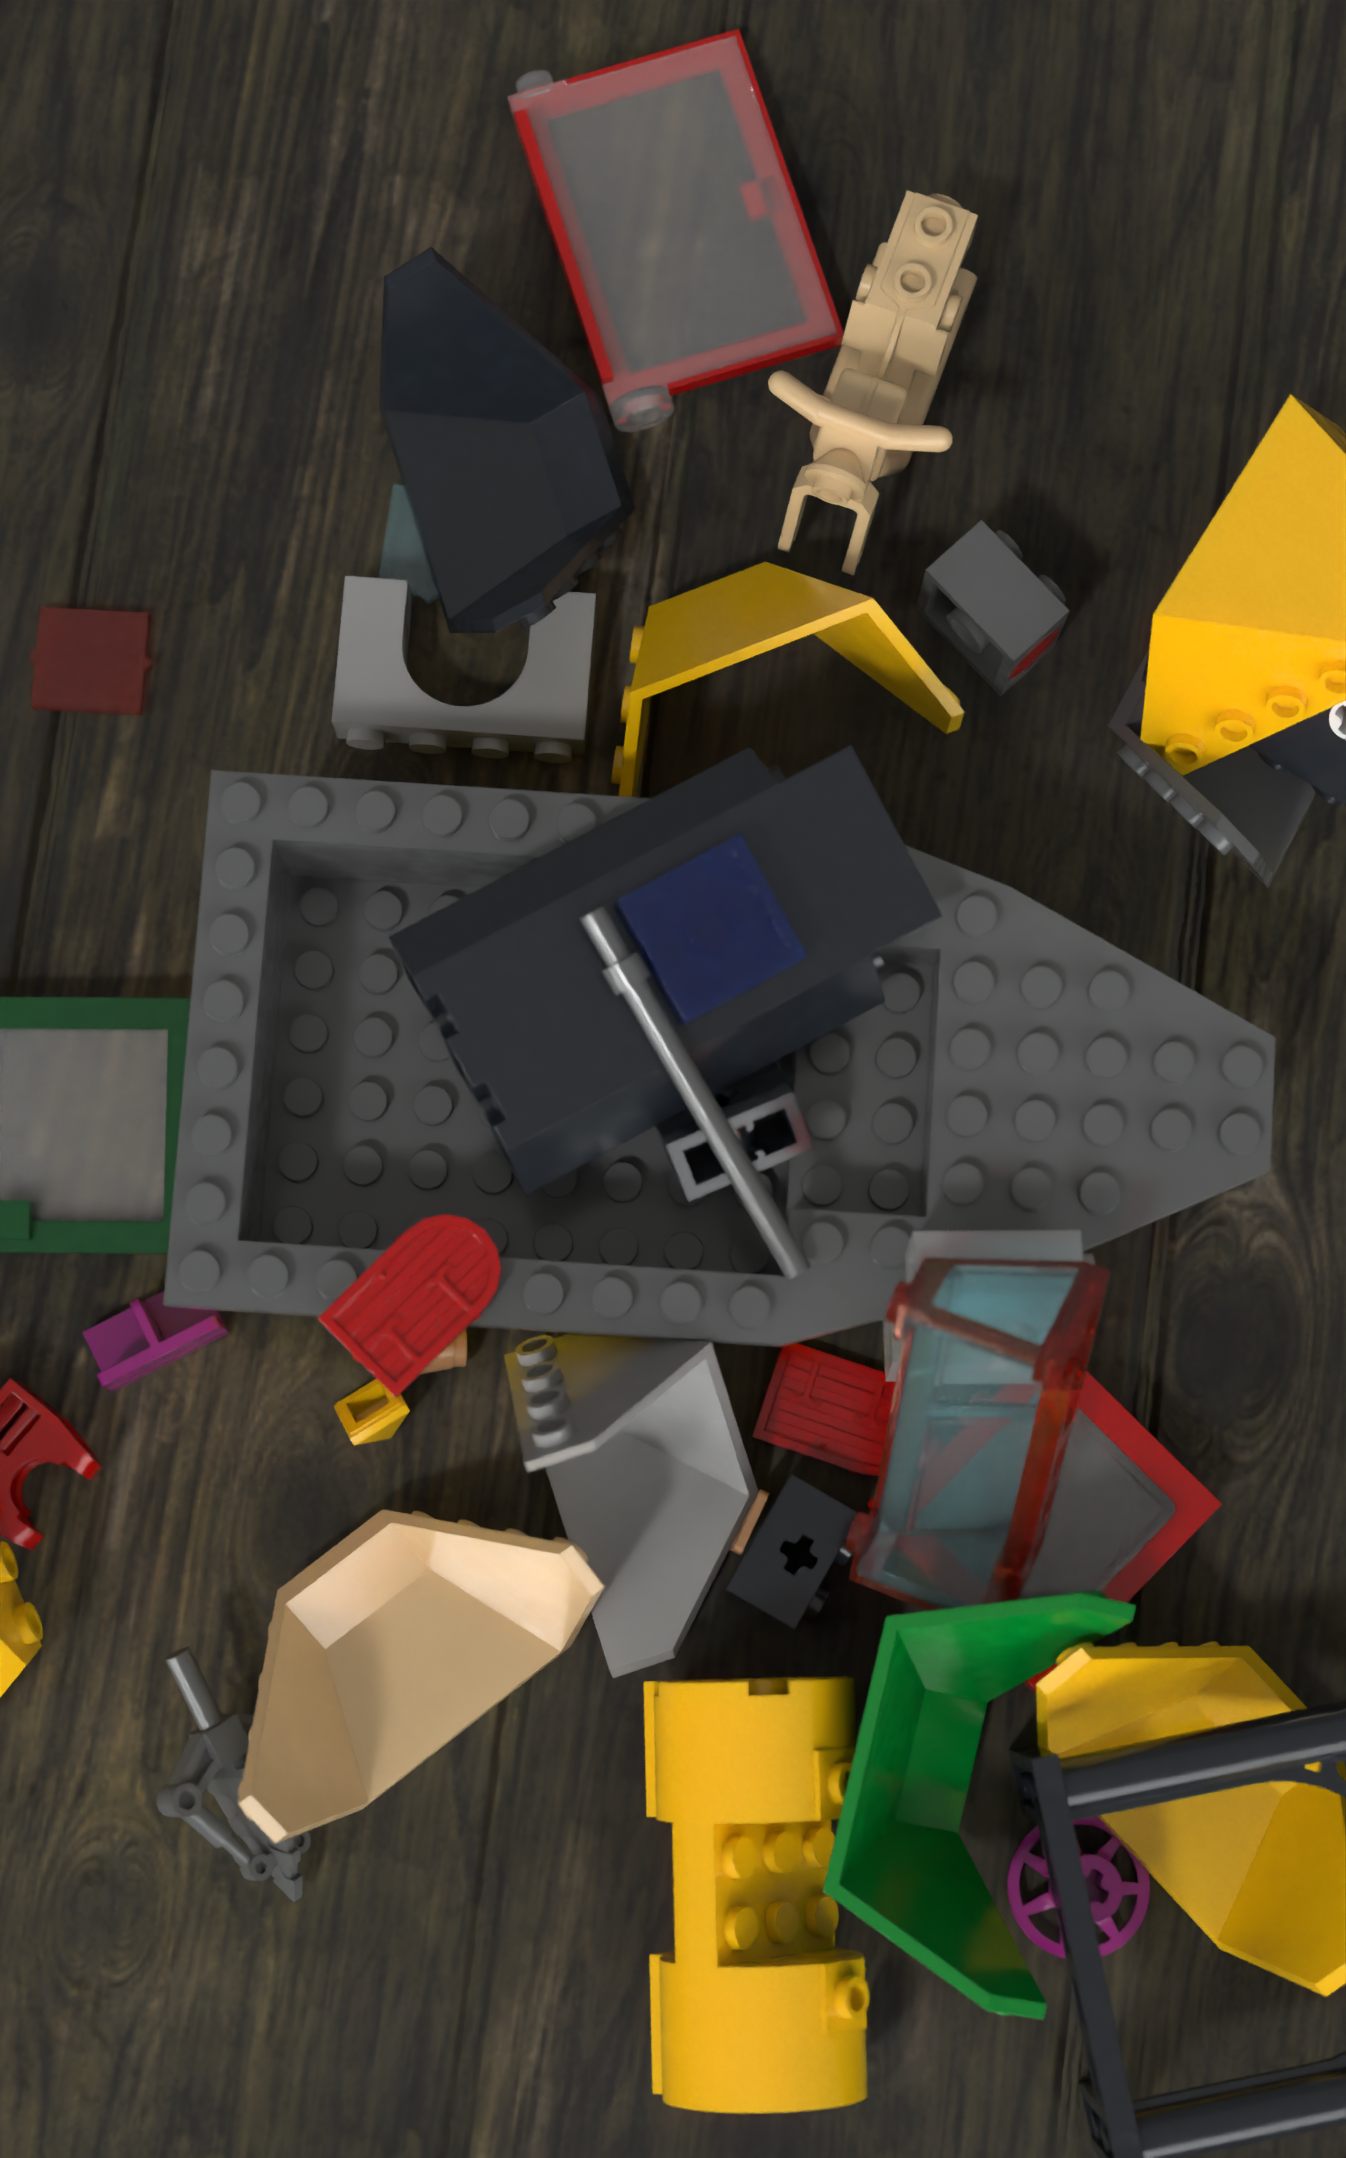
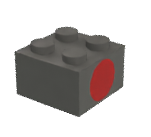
M981 520L925 570L916 609L994 691L1001 696L1054 649L1070 610L1065 606L1066 598L1060 588L1045 575L1037 577L1021 561L1023 558L1022 552L1014 540L1002 530L993 532Z

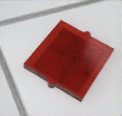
M40 607L36 650L32 651L29 655L31 662L35 665L31 701L33 710L142 715L145 673L152 669V663L147 657L150 625L149 613Z

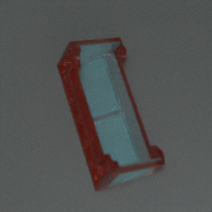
M924 1258L911 1283L901 1280L897 1284L887 1309L886 1321L895 1324L894 1339L903 1342L873 1507L869 1514L861 1511L857 1513L845 1544V1549L854 1552L849 1580L927 1611L1019 1599L1045 1543L1111 1271L1085 1261Z

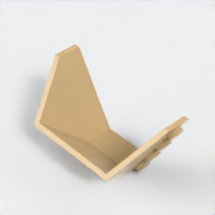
M382 1509L277 1590L272 1621L268 1627L269 1638L263 1671L259 1676V1693L254 1720L249 1730V1747L243 1780L238 1790V1805L242 1808L245 1815L253 1820L276 1844L360 1811L572 1646L605 1587L588 1566L587 1554L575 1543L564 1538L556 1537L552 1541L529 1537L521 1531L507 1528L504 1532L481 1528L475 1523L463 1519L458 1520L457 1523L434 1519L420 1511L406 1514Z

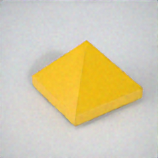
M377 1378L333 1406L354 1446L391 1439L410 1412L402 1395L400 1394L397 1398L394 1397Z

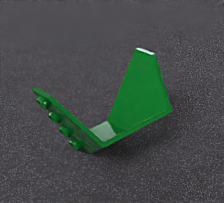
M1082 1590L1064 1595L886 1616L823 1891L983 2009L1000 2015H1016L1044 2020L1047 2002L958 1833L987 1703L992 1699L1057 1664L1056 1659L1067 1649L1081 1643H1094L1133 1621L1136 1605L1107 1599L1106 1594L1101 1591Z

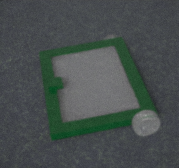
M0 997V1253L168 1254L191 998Z

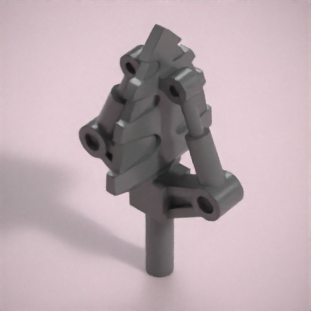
M190 1647L181 1648L167 1656L165 1661L198 1728L187 1734L189 1740L168 1784L164 1785L157 1795L158 1809L166 1817H181L215 1848L223 1847L233 1855L234 1861L240 1865L241 1875L248 1881H264L272 1875L275 1878L272 1881L288 1898L295 1902L302 1897L303 1875L298 1873L297 1863L301 1861L300 1854L305 1853L310 1847V1834L306 1831L275 1844L253 1820L245 1815L242 1808L238 1805V1790L243 1780L246 1757L242 1755L248 1752L249 1730L253 1725L254 1715L222 1714ZM206 1788L215 1797L235 1834L242 1838L252 1853L231 1836L232 1829L202 1804V1794Z

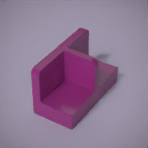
M164 1291L147 1300L137 1297L129 1301L131 1308L82 1332L101 1370L97 1377L102 1387L112 1391H116L230 1333L219 1310L167 1307L163 1304Z

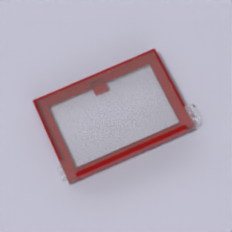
M739 29L553 83L551 74L546 70L531 71L518 79L516 82L518 93L508 96L509 108L609 412L612 415L617 430L635 432L663 422L674 411L671 399L673 395L842 345L844 332Z

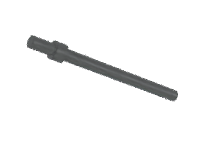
M604 905L585 914L580 918V921L607 966L602 970V973L614 994L622 993L786 1279L802 1274L810 1268L809 1261L648 983L647 978L652 974L638 950L630 951Z

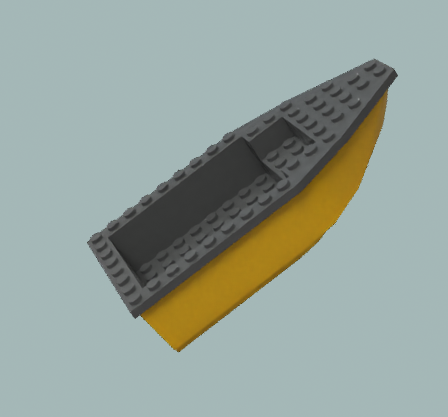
M211 770L163 1303L167 1307L319 1317L396 1241L399 1235L425 1218L448 1214L468 1218L487 1232L498 1249L502 1269L497 1293L482 1312L481 1317L473 1321L469 1325L470 1327L781 1347L907 1314L905 1253L913 1231L1081 1230L1082 1250L1084 1252L1264 1176L1271 1171L1275 1036L1012 887L906 846L943 917L879 950L885 965V971L878 974L886 1000L884 1003L775 1061L794 1093L814 1149L760 1171L758 1174L811 1265L809 1269L794 1278L786 1279L732 1184L688 1202L671 1168L655 1126L527 1195L501 1154L481 1108L456 1070L435 1022L411 986L389 936L651 798Z

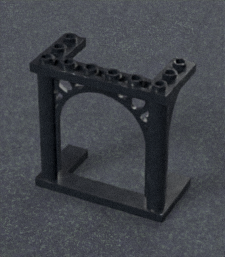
M1346 1700L1059 1758L1057 1753L1035 1744L1008 1749L1022 1815L1038 1824L1091 2079L1078 2082L1092 2149L1098 2157L1186 2158L1346 2124V2051L1312 2063L1134 2100L1131 2099L1072 1822L1265 1782L1305 1783L1327 1789L1346 1798V1782L1340 1777L1336 1768L1338 1762H1346ZM1319 1762L1318 1772L1305 1768L1307 1764Z

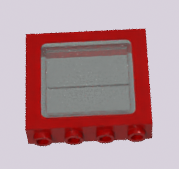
M1061 1346L1060 1358L1053 1359L1043 1380H1006L994 1393L986 1385L981 1387L958 1411L966 1420L949 1439L938 1431L915 1454L912 1459L920 1468L905 1484L902 1485L893 1477L868 1502L867 1506L875 1514L865 1525L948 1608L1064 1595L1082 1590L1101 1591L1106 1594L1107 1599L1127 1603L1222 1503ZM1058 1665L1051 1666L1023 1683L1032 1692H1036V1684Z

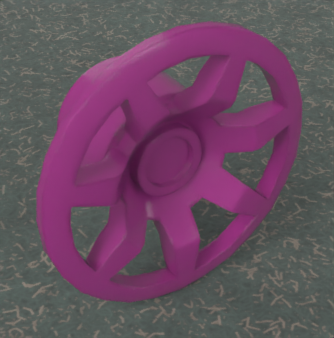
M1095 1816L1072 1822L1073 1825L1094 1826L1110 1835L1093 1855L1082 1853L1077 1841L1093 1921L1109 1937V1939L1099 1944L1102 1957L1122 1947L1141 1925L1149 1903L1150 1881L1149 1872L1109 1828ZM1037 1824L1023 1837L1013 1853L1007 1876L1008 1900L1015 1920L1027 1937L1046 1952L1066 1959L1061 1933L1059 1932L1058 1943L1053 1942L1042 1935L1028 1917V1915L1055 1908L1050 1881L1048 1884L1049 1890L1037 1895L1026 1903H1022L1019 1881L1024 1863L1049 1879L1045 1859L1029 1853L1033 1845L1040 1839ZM1119 1845L1125 1849L1132 1861L1136 1874V1883L1122 1881L1117 1869L1110 1863ZM1136 1894L1131 1916L1118 1931L1111 1916L1118 1909L1122 1895Z

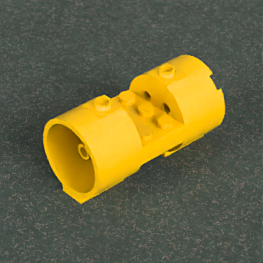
M769 1677L644 1681L646 1817H656L658 1821L672 1822L675 1950L649 1954L652 2094H662L663 2102L674 2107L726 2113L809 2111L850 2105L866 2099L868 2096L866 2010L869 2004V1989L865 1981V1957H863L862 1952L856 1950L835 1948V1930L839 1919L838 1907L835 1900L823 1891L835 1840L831 1830V1820L840 1819L856 1749L854 1677Z

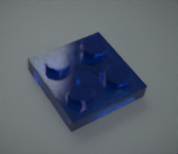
M741 834L633 891L616 902L618 909L682 1025L807 957L805 950Z

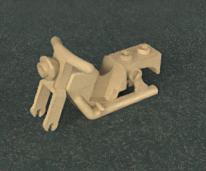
M907 190L888 243H881L879 245L873 264H867L856 295L857 301H852L841 343L842 346L823 396L817 394L794 376L782 370L772 373L768 380L769 390L776 397L812 422L810 440L814 449V462L802 466L792 489L777 549L788 553L791 551L793 541H795L799 530L807 495L818 497L825 502L852 509L857 513L856 523L842 567V572L854 575L866 543L879 497V492L870 481H875L878 477L898 474L907 467L913 451L943 452L952 444L953 436L947 428L923 424L977 281V276L974 273L960 267L968 248L971 246L978 215L963 209L957 201L941 194L925 196Z

